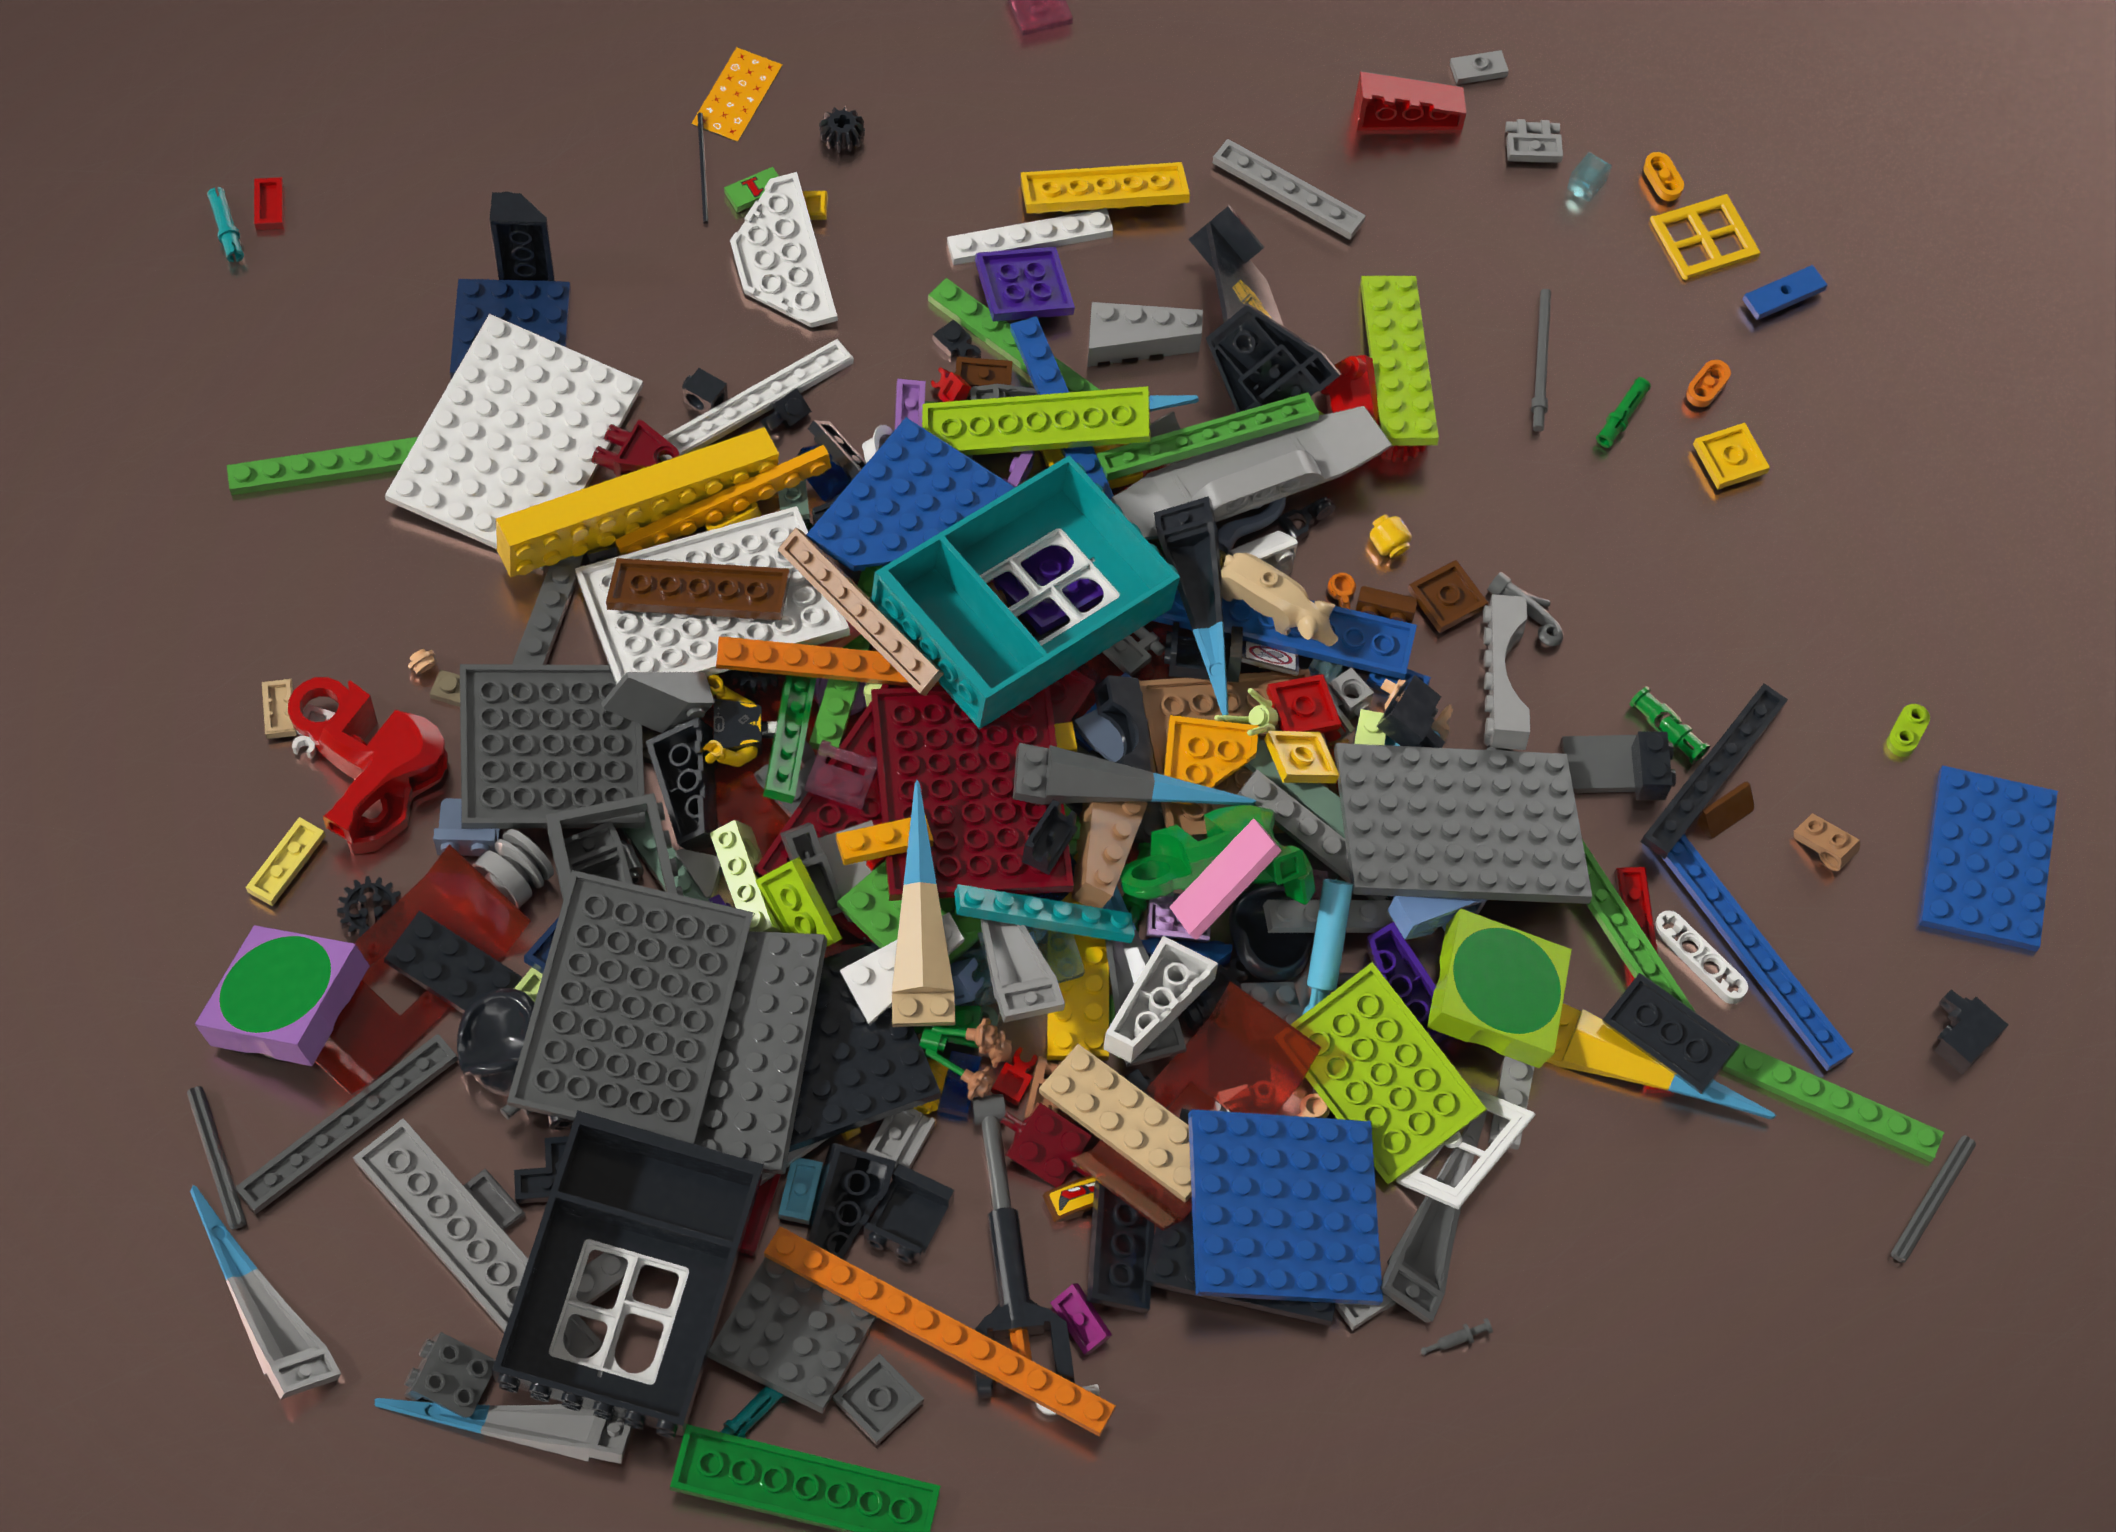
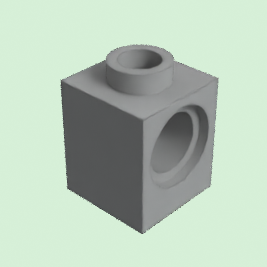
M1352 667L1329 682L1328 685L1343 703L1339 708L1348 720L1356 715L1359 717L1361 709L1370 710L1374 692ZM1352 694L1355 695L1357 698L1351 699L1346 695Z

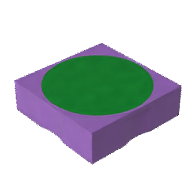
M254 925L197 1019L195 1026L210 1046L244 1053H262L278 1060L313 1066L333 1031L338 1015L352 998L370 965L354 943Z

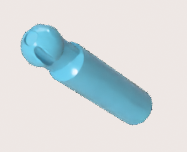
M1323 879L1307 985L1312 990L1310 1003L1304 1008L1303 1014L1337 989L1353 890L1352 883Z

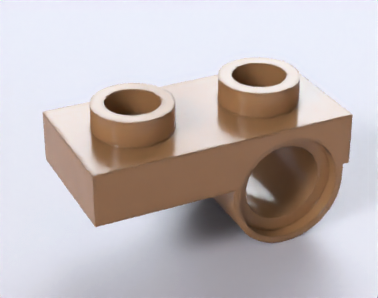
M1813 813L1794 830V839L1818 852L1824 865L1833 871H1839L1859 852V839Z

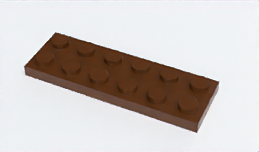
M616 558L606 606L607 610L782 620L791 577L790 569Z

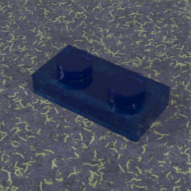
M951 1051L949 1061L963 1070L968 1069L975 1073L980 1069L982 1057ZM948 1068L937 1111L968 1118L972 1099H968V1083L961 1080L960 1075Z

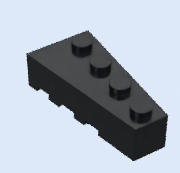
M699 717L646 741L677 843L683 849L701 852L714 846L710 832L718 829L714 762L709 764L705 761V756L710 752L703 750V747L713 740V729Z

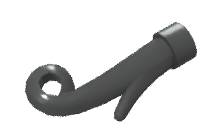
M1500 572L1487 590L1496 595L1526 597L1527 615L1542 625L1538 630L1540 641L1547 646L1559 645L1563 641V630L1560 624L1543 608L1549 607L1550 601L1534 596L1517 587L1511 582V578Z

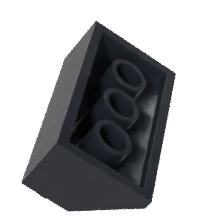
M508 191L502 193L492 192L489 221L499 280L556 281L547 217L521 193Z

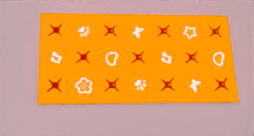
M736 47L698 113H703V128L738 142L783 64ZM697 115L691 123L695 126H698Z

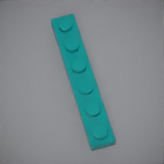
M960 884L957 885L954 892L957 915L1025 925L1131 943L1135 936L1132 915L1127 912Z

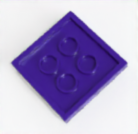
M1056 247L976 253L975 263L992 321L1074 314L1075 306Z
M1058 545L1048 546L1021 562V566L1040 586H1045L1068 572L1074 564L1071 553L1066 548ZM1004 572L991 580L997 590L1003 591L1007 602L1011 606L1029 595L1027 589L1011 572ZM1079 579L1062 589L1063 594L1080 612H1084L1099 604L1104 597L1101 586L1090 579ZM1050 598L1043 600L1021 614L1040 635L1070 620L1057 603Z

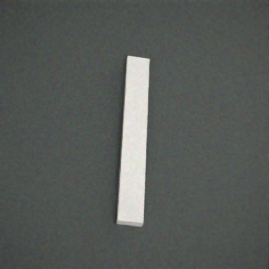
M836 339L663 437L678 449L680 456L704 448L773 409L771 403L793 388H797L802 393L853 364L854 358L842 343ZM662 455L659 458L663 462L672 459L673 457L670 455Z

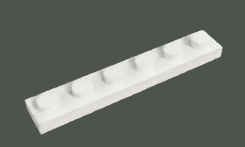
M1107 208L949 236L947 237V245L953 265L975 262V255L979 252L1058 247L1113 237V227Z

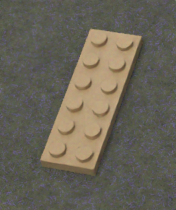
M1077 1044L1039 1087V1093L1186 1203L1192 1196L1189 1125L1080 1044Z

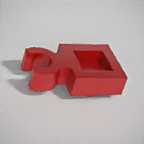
M940 367L938 369L941 373L940 381H931L932 387L940 390L937 396L943 402L966 400L972 387L960 375Z
M1021 1047L1013 1055V1066L1005 1062L990 1091L994 1094H1003L1005 1100L1017 1106L1033 1077L1026 1072L1032 1070L1037 1061V1056L1033 1055L1029 1062H1023L1020 1059L1023 1050Z

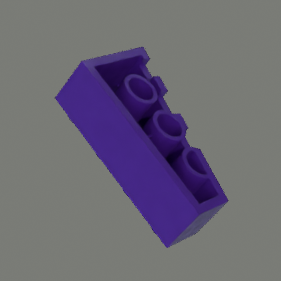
M1394 922L1368 936L1367 951L1371 962L1378 968L1436 1044L1449 1038V1035L1427 1028L1433 992L1436 985Z

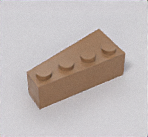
M1083 802L1082 812L1079 814L1081 827L1076 847L1078 858L1074 869L1072 899L1085 906L1103 908L1111 899L1148 805L1147 802Z

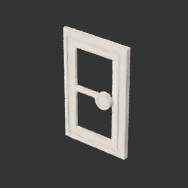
M1472 1088L1473 1092L1487 1108L1486 1111L1506 1118L1510 1122L1486 1151L1462 1142L1460 1132L1456 1133L1396 1179L1397 1183L1459 1209L1536 1116L1534 1112ZM1444 1145L1448 1148L1458 1147L1480 1157L1455 1188L1421 1174Z

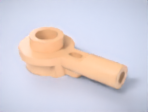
M1313 1093L1302 1099L1299 1107L1300 1113L1296 1116L1328 1118L1330 1109L1319 1094Z

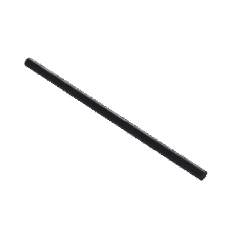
M698 113L703 223L708 224L703 113Z

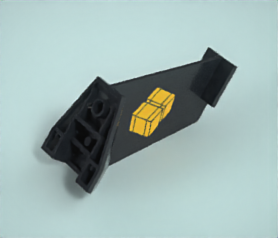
M1230 205L1188 239L1215 272L1224 323L1208 335L1206 340L1237 413L1307 392L1311 397L1341 375L1324 352L1283 326L1268 281L1250 260L1265 247Z

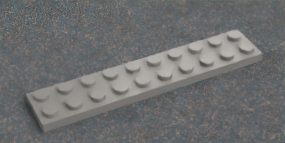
M403 1118L353 1157L354 1162L505 1332L528 1258ZM573 1314L569 1317L563 1337L565 1349L576 1358L585 1359L594 1356L600 1350L603 1342L579 1315Z

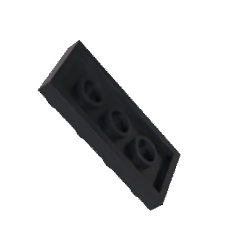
M420 910L384 958V963L461 1013H464L468 1005L479 995L498 988H515L522 980V976Z
M1641 973L1636 976L1602 1019L1606 1026L1702 1095L1740 1047L1739 1043Z
M1101 1177L1095 1181L1087 1288L1088 1302L1146 1313L1150 1310L1151 1286L1145 1285L1144 1282L1154 1240L1157 1190Z

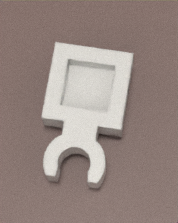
M307 704L303 712L304 717L314 722H323L335 715V712ZM303 735L295 738L292 743L293 752L298 754L302 746H309L307 756L312 759L316 754L317 748L311 738Z

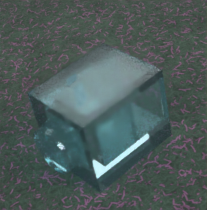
M1588 152L1572 171L1567 189L1572 191L1574 195L1590 202L1607 182L1612 165Z

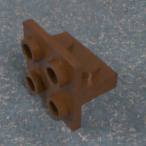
M1362 586L1356 611L1412 624L1417 599Z

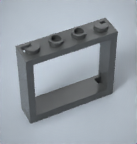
M654 793L546 814V826L563 900L571 870L561 828L648 811L666 892L684 896L682 887H676L674 877L678 876L675 858L669 859L667 849L672 848L670 834L668 830L663 831L661 821L665 820L662 802L656 803Z

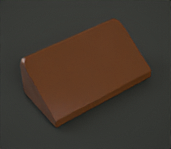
M1748 781L1743 782L1702 810L1697 825L1710 839L1715 838L1753 812L1754 800L1750 783Z

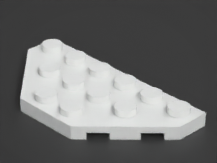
M794 172L771 178L758 202L755 201L744 218L745 222L738 233L735 232L730 240L744 294L811 328L838 321L798 174Z

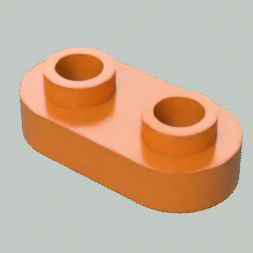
M1721 360L1708 361L1690 382L1686 392L1688 401L1696 407L1710 405L1727 385L1731 375L1730 367Z

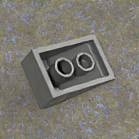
M626 672L601 704L605 710L664 733L694 718L699 717L701 719L715 702L705 672Z

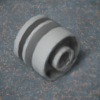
M509 829L503 834V839L495 842L497 853L490 850L486 851L472 865V870L481 884L494 898L506 907L518 910L532 897L530 886L541 888L544 885V880H548L554 875V868L546 855L527 836L517 830Z

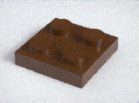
M1457 560L1410 583L1408 586L1409 593L1417 599L1418 605L1439 633L1483 611L1484 606H1488L1489 603Z

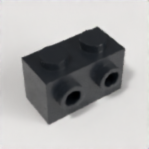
M1638 731L1631 747L1636 800H1666L1671 787H1675L1676 771L1671 769L1670 760L1673 759V744L1668 743L1667 732Z

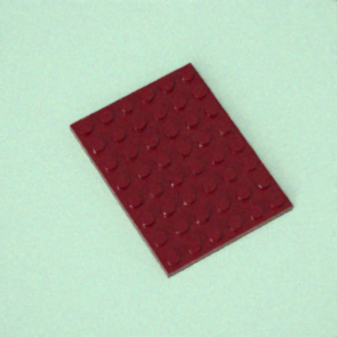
M1050 685L980 730L942 686L933 687L926 696L920 694L914 687L871 689L882 824L911 818L914 785L918 780L924 812L933 837V846L930 848L939 898H955L954 892L958 884L1013 894L1073 892L1074 883L1069 844L1050 875L1022 862L1024 844L1050 804L1041 805L1013 799L1016 749L1019 743L1049 748L1050 745L1057 747ZM1062 803L1060 811L1065 815L1064 803ZM907 852L885 857L889 901L902 900Z

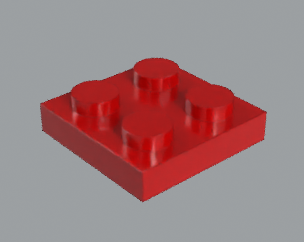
M1323 674L1268 684L1266 692L1269 700L1272 701V708L1278 713L1280 731L1325 733L1340 729L1341 721Z

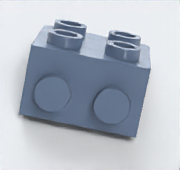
M446 798L442 800L439 828H434L433 837L437 855L482 856L489 850L497 853L495 842L499 840L500 829H461V799Z

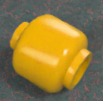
M1385 514L1372 523L1374 528L1370 531L1369 537L1381 556H1390L1393 559L1410 548L1409 543L1412 535L1400 517H1388Z

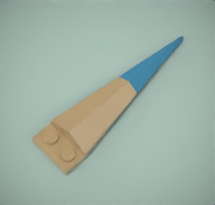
M918 780L914 785L892 984L893 1027L955 1025L954 986L921 788Z

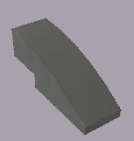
M806 823L780 833L790 861L800 857L830 916L843 912L837 906L841 895L826 853L822 851L814 825Z

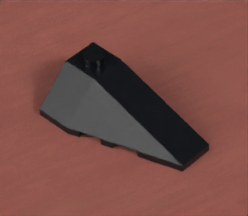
M830 1143L818 1185L806 1240L842 1259L862 1226L870 1218L879 1201L887 1193L896 1161L840 1144Z

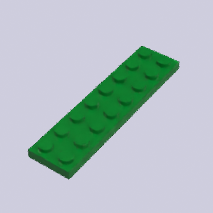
M686 1424L670 1490L840 1532H930L941 1486Z

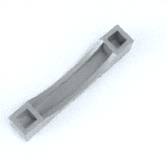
M1492 594L1490 605L1484 606L1483 623H1488V628L1485 627L1483 644L1488 645V650H1485L1484 667H1489V672L1485 673L1484 689L1489 690V695H1486L1485 712L1490 713V718H1486L1485 735H1490L1491 748L1526 750L1530 735V709L1520 700L1512 688L1505 665L1507 654L1523 637L1527 621L1526 597Z

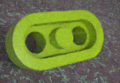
M1909 704L1903 708L1887 738V747L1893 754L1906 757L1914 752L1930 722V714L1925 707L1919 704ZM1912 714L1917 715L1920 719L1914 718ZM1900 736L1907 738L1908 741L1902 740Z

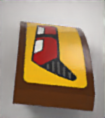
M1105 1172L1090 1175L1045 1192L1042 1196L1054 1223L1081 1217L1085 1211L1092 1210L1095 1181L1100 1177L1107 1179Z

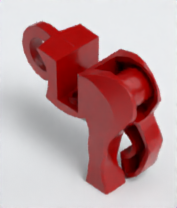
M314 677L300 684L292 692L288 700V715L293 727L301 735L310 737L315 743L317 750L334 766L354 778L344 795L323 816L326 828L347 840L353 855L380 850L386 843L407 828L411 803L414 797L441 781L447 768L448 753L444 748L445 740L438 727L425 717L394 710L367 745L364 740L378 722L371 695L351 680L348 681L347 689L342 683L332 678ZM317 697H329L339 704L335 715L323 722H314L303 716L305 705ZM379 800L382 811L376 818L369 819L362 816Z

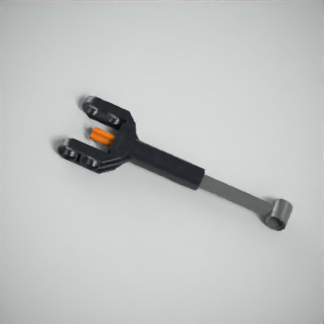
M1003 1094L987 1095L983 1098L974 1097L972 1099L975 1125H982L993 1211L988 1213L987 1217L999 1304L989 1315L983 1318L975 1330L987 1337H993L994 1340L1010 1338L1011 1349L1032 1360L1029 1335L1044 1334V1330H1050L1056 1374L1075 1383L1067 1322L1049 1308L1041 1307L1030 1299L1019 1211L1011 1206L1000 1125L1001 1119H1006L1004 1117L1006 1112ZM975 1370L979 1399L992 1397L993 1379Z

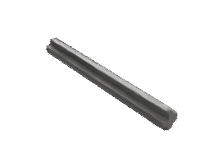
M202 1086L190 1088L187 1091L188 1099L228 1225L232 1230L241 1228L246 1225V1219L205 1091Z
M1963 1135L1957 1142L1893 1248L1891 1256L1897 1261L1905 1263L1974 1150L1976 1142L1973 1139Z

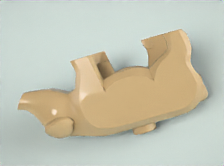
M1235 553L1233 556L1226 555L1224 567L1220 572L1223 599L1226 601H1232V599L1244 600L1257 612L1272 617L1275 630L1283 635L1288 636L1291 632L1290 628L1298 627L1300 634L1307 640L1314 639L1328 647L1338 641V636L1333 632L1329 620L1335 604L1321 600L1313 603L1309 600L1306 590L1298 582L1252 554Z

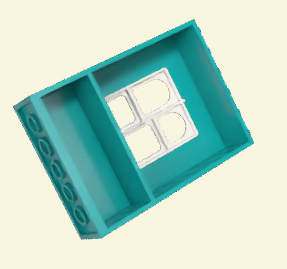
M1069 455L875 571L871 600L944 672L938 682L980 730L1170 610L1180 576L1176 568L1163 559L1154 544H1150L1143 537L1138 526L1131 523L1123 515L1121 508L1105 495L1103 488L1098 483L1093 482L1086 474L1084 467L1080 463H1076ZM1058 545L1066 548L1073 556L1074 564L1072 568L1045 586L1038 585L1021 566L1022 561L1048 546ZM1004 572H1011L1029 592L1027 597L1009 608L986 584ZM1079 579L1095 581L1101 586L1104 593L1102 602L1085 613L1080 612L1062 592L1064 587ZM1050 598L1070 618V623L1038 642L1016 617L1043 600Z

